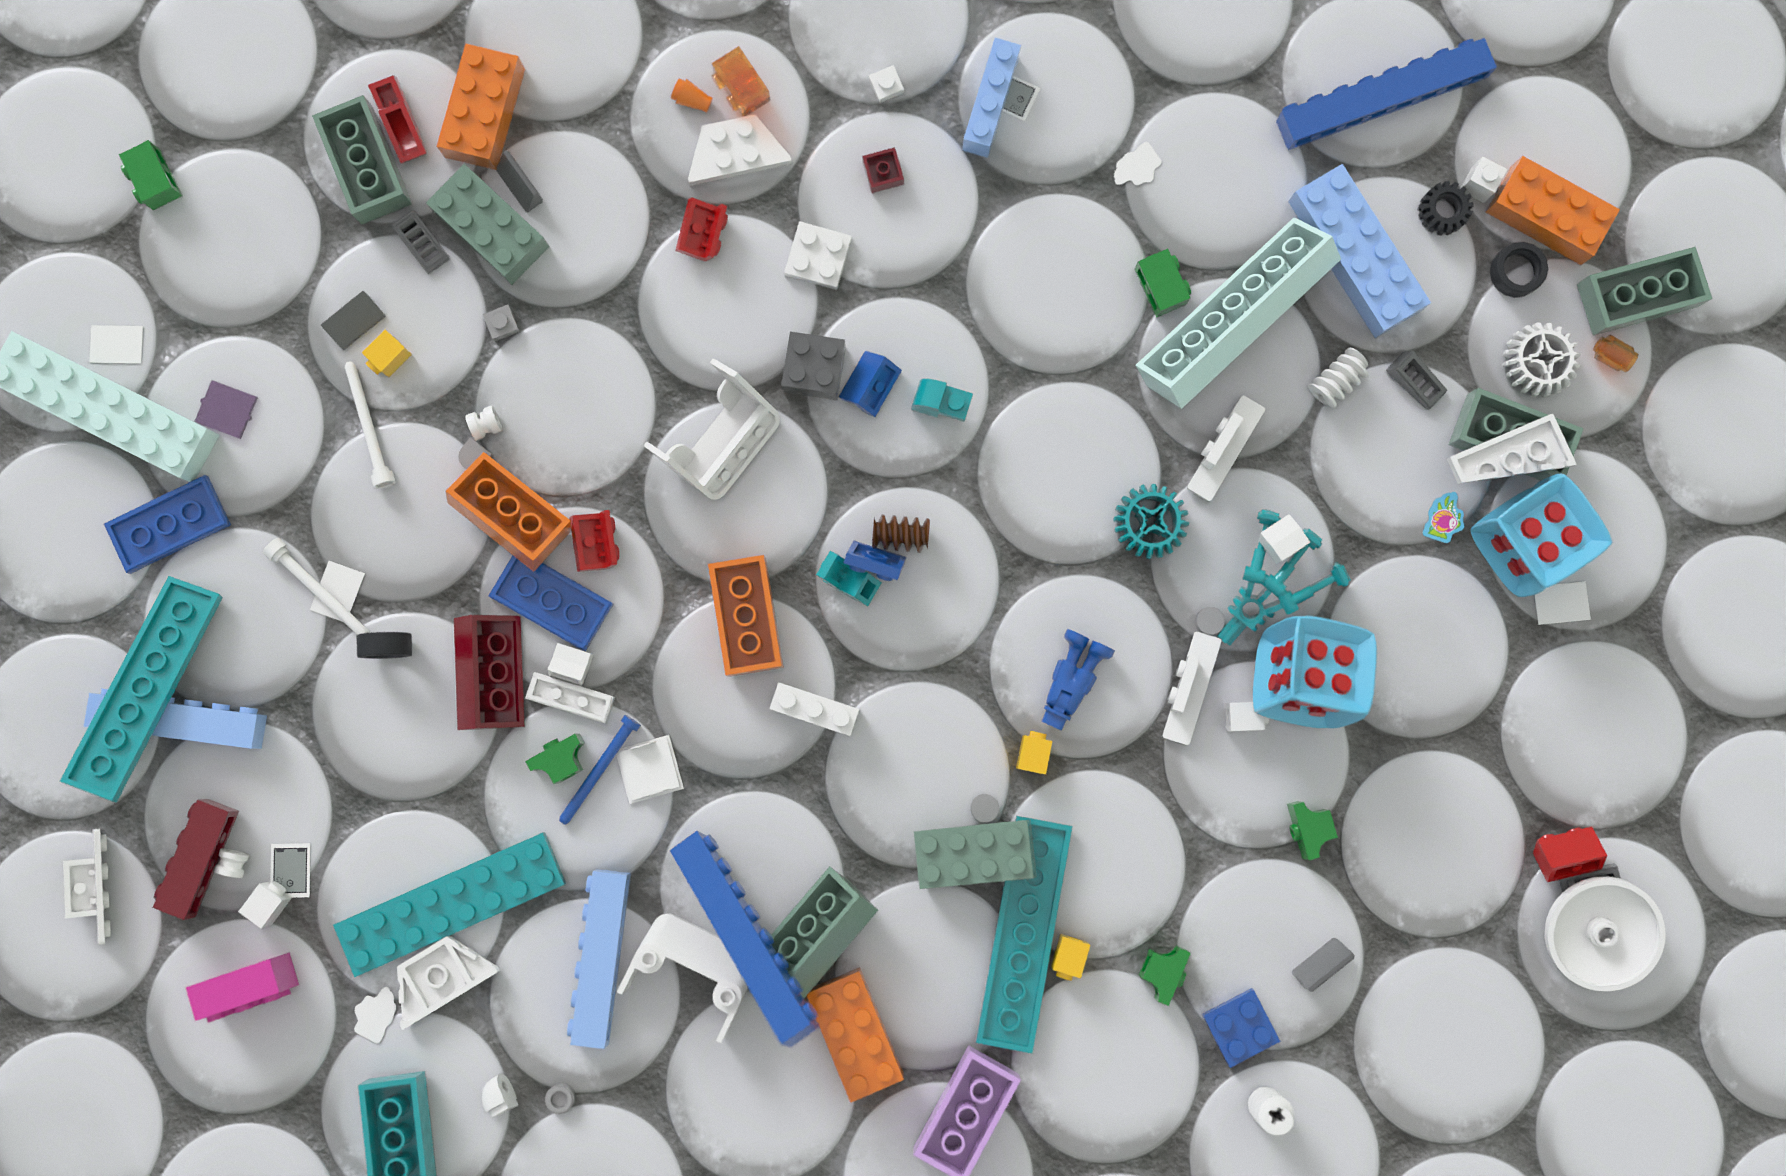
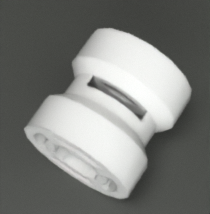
M492 405L484 408L480 414L472 412L465 416L469 430L476 441L483 439L486 433L496 434L503 431L499 416Z

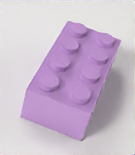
M968 1045L913 1147L914 1156L949 1176H970L1021 1081L1019 1074Z

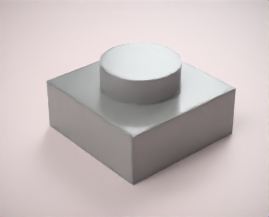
M508 304L483 314L491 337L495 342L520 332L512 309Z

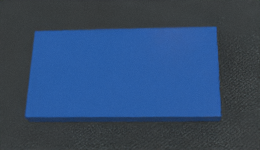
M203 475L104 523V526L125 572L132 574L231 526L209 476Z
M513 555L488 595L490 598L585 652L613 606L612 602L544 563L533 572Z

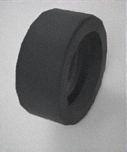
M1527 242L1512 243L1501 250L1493 259L1490 267L1491 281L1496 289L1506 296L1514 298L1524 297L1539 288L1546 280L1549 270L1548 261L1543 251L1534 244ZM1520 255L1530 261L1533 266L1534 277L1529 283L1525 285L1515 284L1507 277L1504 263L1508 257Z
M372 632L357 635L358 658L389 659L412 656L411 633Z

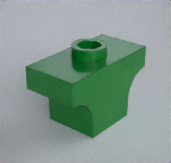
M576 733L560 742L557 738L543 745L544 751L525 762L530 771L543 770L549 775L553 784H559L583 771L578 760V752L585 742L582 736Z
M1301 801L1287 804L1292 825H1289L1293 841L1298 842L1302 859L1312 860L1320 858L1319 852L1323 843L1338 838L1330 810L1311 811Z
M1177 945L1172 951L1165 954L1149 949L1139 973L1142 979L1153 984L1155 989L1154 998L1169 1006L1176 988H1181L1185 981L1186 972L1184 969L1191 954L1186 949Z

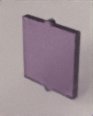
M211 380L205 397L200 400L202 404L194 422L241 439L248 421L252 420L251 413L258 397Z

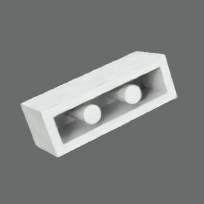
M778 682L770 706V710L848 736L852 735L860 711L858 708Z

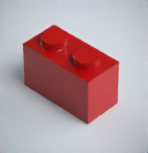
M1577 827L1558 835H1544L1537 839L1533 855L1547 883L1602 870L1608 856L1593 827L1583 829Z

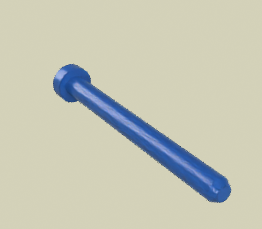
M623 716L621 722L624 724L560 815L559 821L564 825L571 821L633 730L638 731L641 725L631 717Z

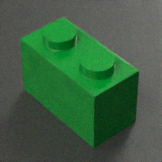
M149 140L119 154L123 163L120 166L125 177L132 181L135 187L132 189V193L140 204L144 203L154 211L183 196L161 150Z
M1165 249L1137 262L1134 270L1156 318L1187 305L1191 298V288L1187 280H1182L1179 273L1180 264L1175 255L1171 256L1169 249Z

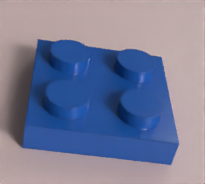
M853 541L846 553L844 564L850 565L849 568L853 571L860 573L870 571L876 573V577L879 579L892 581L893 579H899L906 557L880 548L873 549L870 545Z
M1252 988L1202 1014L1230 1068L1281 1042Z

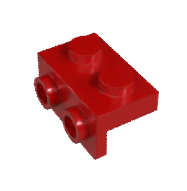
M693 197L689 198L675 251L704 262L717 256L721 248L720 233L721 230H724L728 220V215L725 214L727 206L724 204L715 206Z
M603 510L600 513L572 515L569 517L571 520L577 572L610 569L617 565L619 548L614 543L615 521L610 516V511Z

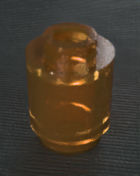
M1611 334L1606 338L1601 337L1593 348V351L1596 352L1594 358L1617 372L1620 370L1625 373L1628 372L1639 356L1634 351V347Z

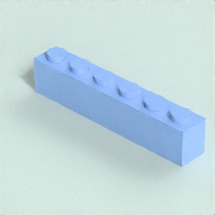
M101 689V694L89 693L83 727L90 725L108 689ZM171 697L152 736L262 749L267 715L257 714L258 709L240 707L239 712L229 711L230 705L212 703V708L202 707V701L185 699L184 705L174 703L175 698Z
M597 869L592 872V875H588L586 892L590 893L589 903L584 904L582 921H586L585 933L581 932L578 949L582 950L581 961H577L575 967V978L579 979L578 988L573 990L571 997V1007L575 1008L574 1019L569 1020L567 1036L571 1037L570 1045L605 1049L609 1045L631 873Z

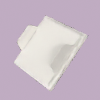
M670 735L620 748L616 756L629 804L684 789Z

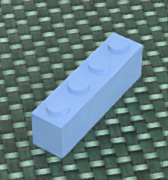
M995 37L963 139V151L986 158L989 157L1017 66L1021 45Z

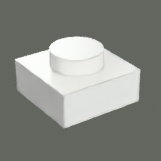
M894 65L869 75V81L879 103L904 94V88Z

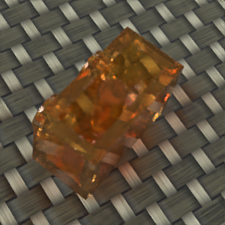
M739 46L711 63L714 71L711 77L718 89L724 88L729 95L726 97V100L734 112L739 110L744 117L771 101L768 88Z

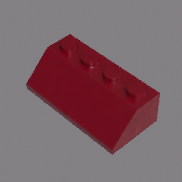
M467 615L454 618L457 730L525 727L521 617L514 615Z

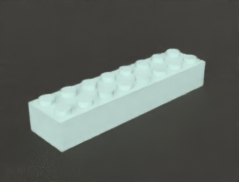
M1293 218L1136 364L1147 387L1182 409L1341 260L1333 237Z
M13 331L10 332L0 350V388L183 480L191 482L197 478L219 437V434Z

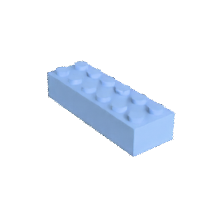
M1343 164L1295 191L1288 202L1299 220L1333 237L1341 260L1331 270L1374 338L1379 337L1421 312L1431 303Z

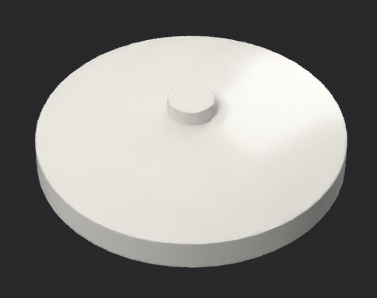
M1614 877L1589 878L1566 889L1553 903L1546 919L1544 932L1546 948L1551 960L1568 979L1584 988L1605 992L1628 988L1645 978L1657 965L1662 955L1666 938L1662 914L1652 898L1634 884Z

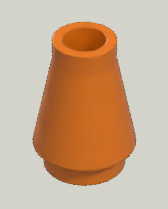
M680 78L677 80L670 97L678 105L702 110L706 113L713 100V97L707 95L688 79L684 81Z

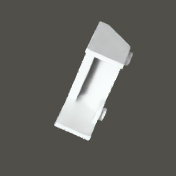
M712 359L710 363L725 377L717 391L718 401L725 407L692 449L684 444H676L665 454L648 442L645 443L644 447L705 496L712 500H717L726 494L777 429L780 423V415L739 373Z
M662 914L655 919L636 951L617 993L622 995L629 989L638 970L644 973H654L661 968L667 957L718 982L713 992V1002L718 1009L728 1013L716 1041L722 1043L748 990V986L719 936L674 914Z

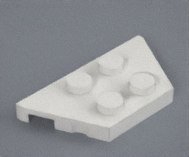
M756 114L707 124L701 128L688 181L690 186L790 165L792 164L791 157Z
M446 936L397 966V975L400 983L398 993L402 1010L401 1029L404 1030L500 971L499 967L451 936Z

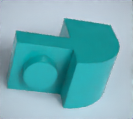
M921 379L911 410L936 418L941 414L965 422L973 393L947 386L946 382Z
M829 551L816 575L834 589L869 606L882 582L866 571L865 573L851 570L849 568L850 565L844 564V558Z

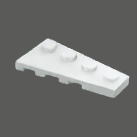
M1553 413L1447 458L1458 484L1577 465Z

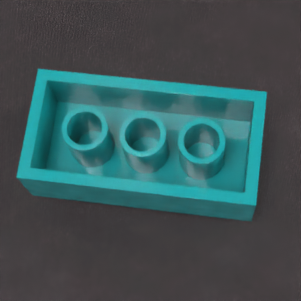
M425 1071L370 1078L359 1084L358 1091L367 1176H437Z

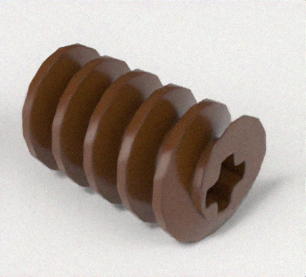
M881 514L878 522H876L874 517L872 548L877 549L879 542H882L884 550H888L890 543H893L895 551H899L902 543L905 545L906 552H910L913 544L916 546L917 553H921L924 545L927 546L928 550L930 519L926 518L921 526L918 517L914 518L911 525H909L907 516L903 517L900 524H898L896 515L892 516L889 523H887L884 514Z

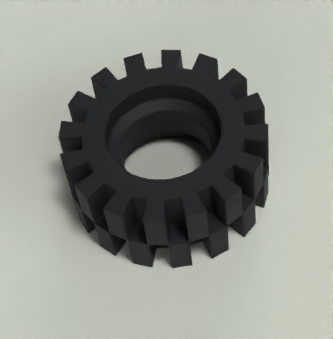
M1445 181L1442 185L1438 183L1422 197L1420 200L1422 203L1418 206V210L1421 211L1418 215L1419 220L1423 218L1425 220L1422 223L1423 227L1429 225V232L1433 233L1437 230V235L1441 236L1445 232L1446 235H1450L1466 224L1472 216L1473 211L1470 210L1474 207V203L1469 202L1472 198L1470 193L1464 194L1467 190L1464 186L1458 189L1459 183L1454 182L1450 185V181ZM1441 199L1450 201L1455 207L1454 216L1450 218L1442 217L1436 210L1437 201Z

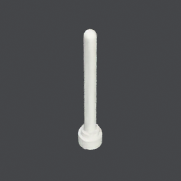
M347 362L345 364L346 374L374 467L372 470L373 475L371 476L373 487L381 489L392 486L396 483L394 474L384 464L356 365L353 362Z
M280 538L272 540L264 548L262 553L270 561L281 562L357 635L369 633V630L289 555L288 546Z

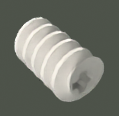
M1348 348L1345 350V354H1341L1337 358V362L1331 363L1329 369H1325L1321 373V377H1316L1313 380V384L1308 385V389L1321 403L1335 408L1337 403L1334 397L1340 401L1344 400L1345 396L1342 390L1349 394L1353 391L1349 384L1350 382L1355 386H1359L1361 381L1358 375L1364 379L1369 376L1365 369L1368 367V362L1359 351L1354 348Z
M1260 1087L1253 1091L1248 1101V1109L1252 1118L1270 1134L1283 1135L1290 1131L1294 1126V1113L1290 1102L1270 1087Z

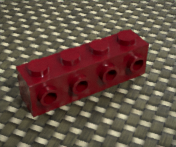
M197 799L192 804L187 814L188 823L177 837L176 845L178 847L176 852L166 864L165 872L167 873L164 881L157 887L154 893V899L156 900L152 908L182 920L196 917L214 874L215 866L219 862L220 849H224L239 810L210 799Z

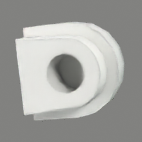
M500 1073L494 1076L484 1086L481 1096L482 1105L485 1113L489 1112L491 1118L519 1106L514 1089L504 1074Z

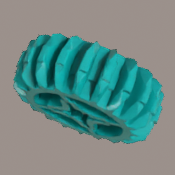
M1143 484L1139 487V493L1135 489L1129 491L1131 499L1127 496L1121 498L1125 506H1116L1115 510L1123 515L1114 516V522L1122 523V525L1114 528V532L1124 533L1118 541L1122 543L1127 539L1130 542L1125 548L1127 551H1130L1134 546L1137 547L1135 552L1137 557L1142 554L1143 550H1146V559L1152 558L1153 551H1155L1157 558H1162L1163 549L1166 553L1171 554L1173 552L1172 545L1179 547L1182 544L1177 537L1185 538L1187 536V532L1180 529V527L1189 526V521L1181 520L1182 517L1188 515V510L1179 511V507L1184 504V501L1179 500L1177 503L1173 501L1177 495L1176 492H1172L1169 497L1166 496V486H1163L1158 493L1156 484L1150 486L1149 492ZM1153 500L1161 504L1156 509L1149 510L1144 506L1140 507L1137 503ZM1167 509L1172 517L1173 525L1171 532L1163 521V515ZM1131 511L1135 513L1134 516L1140 524L1136 534H1134L1130 526L1129 518ZM1157 512H1159V514L1156 517L1157 521L1154 522L1157 523V526L1152 525L1151 527H1148L1145 531H1143V529L1147 525L1146 522L1148 521L1145 519V517L1150 518L1151 516H1154ZM1147 533H1154L1157 536L1161 535L1166 540L1159 543H1148L1141 539Z

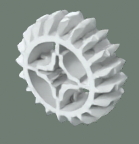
M1535 323L1532 327L1527 325L1522 328V332L1517 331L1514 333V340L1511 339L1506 344L1509 350L1504 351L1502 355L1509 359L1503 363V367L1510 368L1511 370L1506 373V377L1513 376L1515 378L1512 386L1516 387L1521 384V393H1526L1530 390L1531 397H1536L1540 393L1542 397H1547L1551 393L1558 394L1562 388L1569 387L1571 384L1570 380L1575 379L1577 376L1574 370L1578 369L1581 365L1574 361L1580 357L1581 353L1573 351L1577 343L1572 342L1570 344L1568 341L1571 333L1563 336L1561 334L1562 327H1557L1553 330L1552 323H1547L1544 326L1541 323ZM1532 341L1530 355L1523 358V351L1527 342ZM1559 362L1560 364L1558 373L1555 376V378L1551 380L1553 365Z

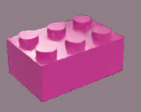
M289 952L185 988L195 1021L206 1018L207 1023L290 995V988L298 986L299 982Z

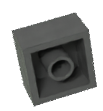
M790 331L781 384L783 392L838 400L846 350L845 339Z

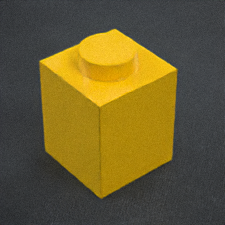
M386 329L362 352L368 359L365 364L377 375L382 372L387 377H390L412 355Z
M1030 731L1029 736H1022L1016 769L1046 774L1052 741L1046 740L1047 734Z
M1060 934L1051 963V968L1057 971L1056 976L1072 981L1073 976L1081 978L1090 944L1086 941Z

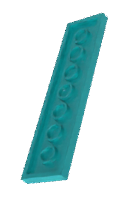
M168 576L63 773L60 782L117 803L223 598L220 594Z
M1016 816L1015 821L1031 820L1037 877L1004 881L976 1043L1033 1054L1073 826Z
M542 832L340 921L333 926L355 978L441 940L446 936H450L561 887L566 882L545 832Z

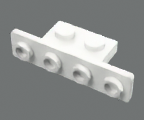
M1244 395L1240 397L1228 419L1223 417L1215 431L1219 434L1214 442L1209 440L1201 455L1204 456V459L1187 485L1189 491L1208 502L1213 499L1265 412L1263 406Z
M1201 632L1194 633L1186 661L1181 660L1177 669L1176 676L1180 677L1178 687H1172L1168 698V703L1172 704L1162 735L1163 738L1184 745L1190 744L1221 645L1220 638Z
M94 829V858L63 861L65 919L96 915L97 943L100 945L105 944V937H110L111 935L110 920H104V909L109 908V892H103L102 880H108V865L101 862V852L107 851L106 834L100 835V829Z

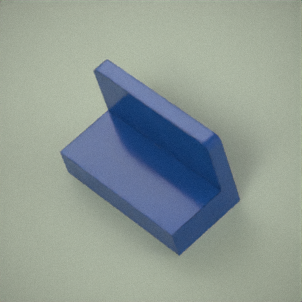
M865 351L841 391L839 398L855 404L866 414L876 417L902 370L887 357Z

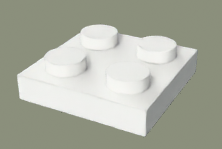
M799 221L784 275L837 290L852 236Z

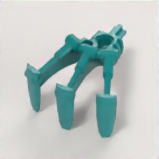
M1262 509L1258 512L1257 519H1259L1260 524H1263L1262 532L1281 520L1279 513ZM1308 528L1302 529L1310 543L1295 552L1275 576L1272 574L1267 575L1265 574L1266 571L1261 570L1266 550H1264L1265 548L1260 542L1258 543V547L1254 550L1251 566H1246L1242 580L1248 581L1246 588L1241 586L1238 590L1242 597L1235 596L1233 599L1235 606L1230 605L1228 607L1229 612L1234 616L1217 635L1225 644L1227 643L1231 646L1247 626L1256 632L1258 630L1256 624L1264 625L1266 623L1265 615L1273 618L1275 612L1284 609L1286 615L1292 614L1299 610L1298 604L1315 596L1314 593L1336 582L1338 586L1342 585V587H1345L1349 584L1348 582L1351 579L1344 565L1335 562L1334 566H1332L1333 569L1330 570L1332 574L1295 593L1286 590L1287 586L1283 583L1294 571V566L1309 547L1312 550L1321 547V541L1323 540L1321 537ZM1255 583L1264 586V589L1257 596L1252 594ZM1271 593L1278 597V600L1263 605V602ZM1253 602L1258 605L1259 611L1255 615H1247L1243 611L1244 605Z

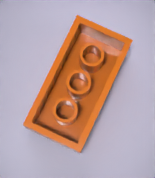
M465 44L437 142V148L445 158L497 170L525 72V67L519 56Z
M1522 156L1510 167L1486 213L1582 265L1596 254L1620 209Z
M485 452L445 491L447 503L533 572L571 532V520Z
M758 555L708 564L725 675L732 677L784 668L766 557Z
M860 967L814 986L807 994V998L818 1014L816 1020L850 1103L903 1081L904 1073Z

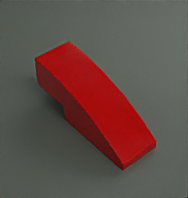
M392 75L369 84L368 87L378 107V113L400 163L402 164L427 154L397 77Z

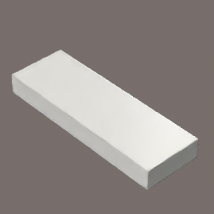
M534 672L525 699L607 724L615 697Z

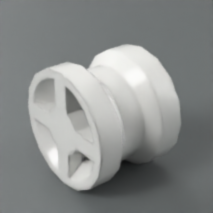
M220 849V863L215 866L214 872L228 877L243 878V865L248 861L249 854L231 849Z

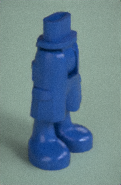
M1067 629L1064 634L1065 640L1069 643L1068 655L1066 660H1058L1052 676L1053 682L1047 696V705L1044 706L1046 712L1042 719V722L1061 731L1066 720H1071V716L1079 707L1084 696L1091 691L1097 679L1095 674L1092 673L1097 664L1103 659H1111L1115 652L1112 648L1092 640L1087 657L1082 667L1078 668L1076 665L1090 639L1070 629Z

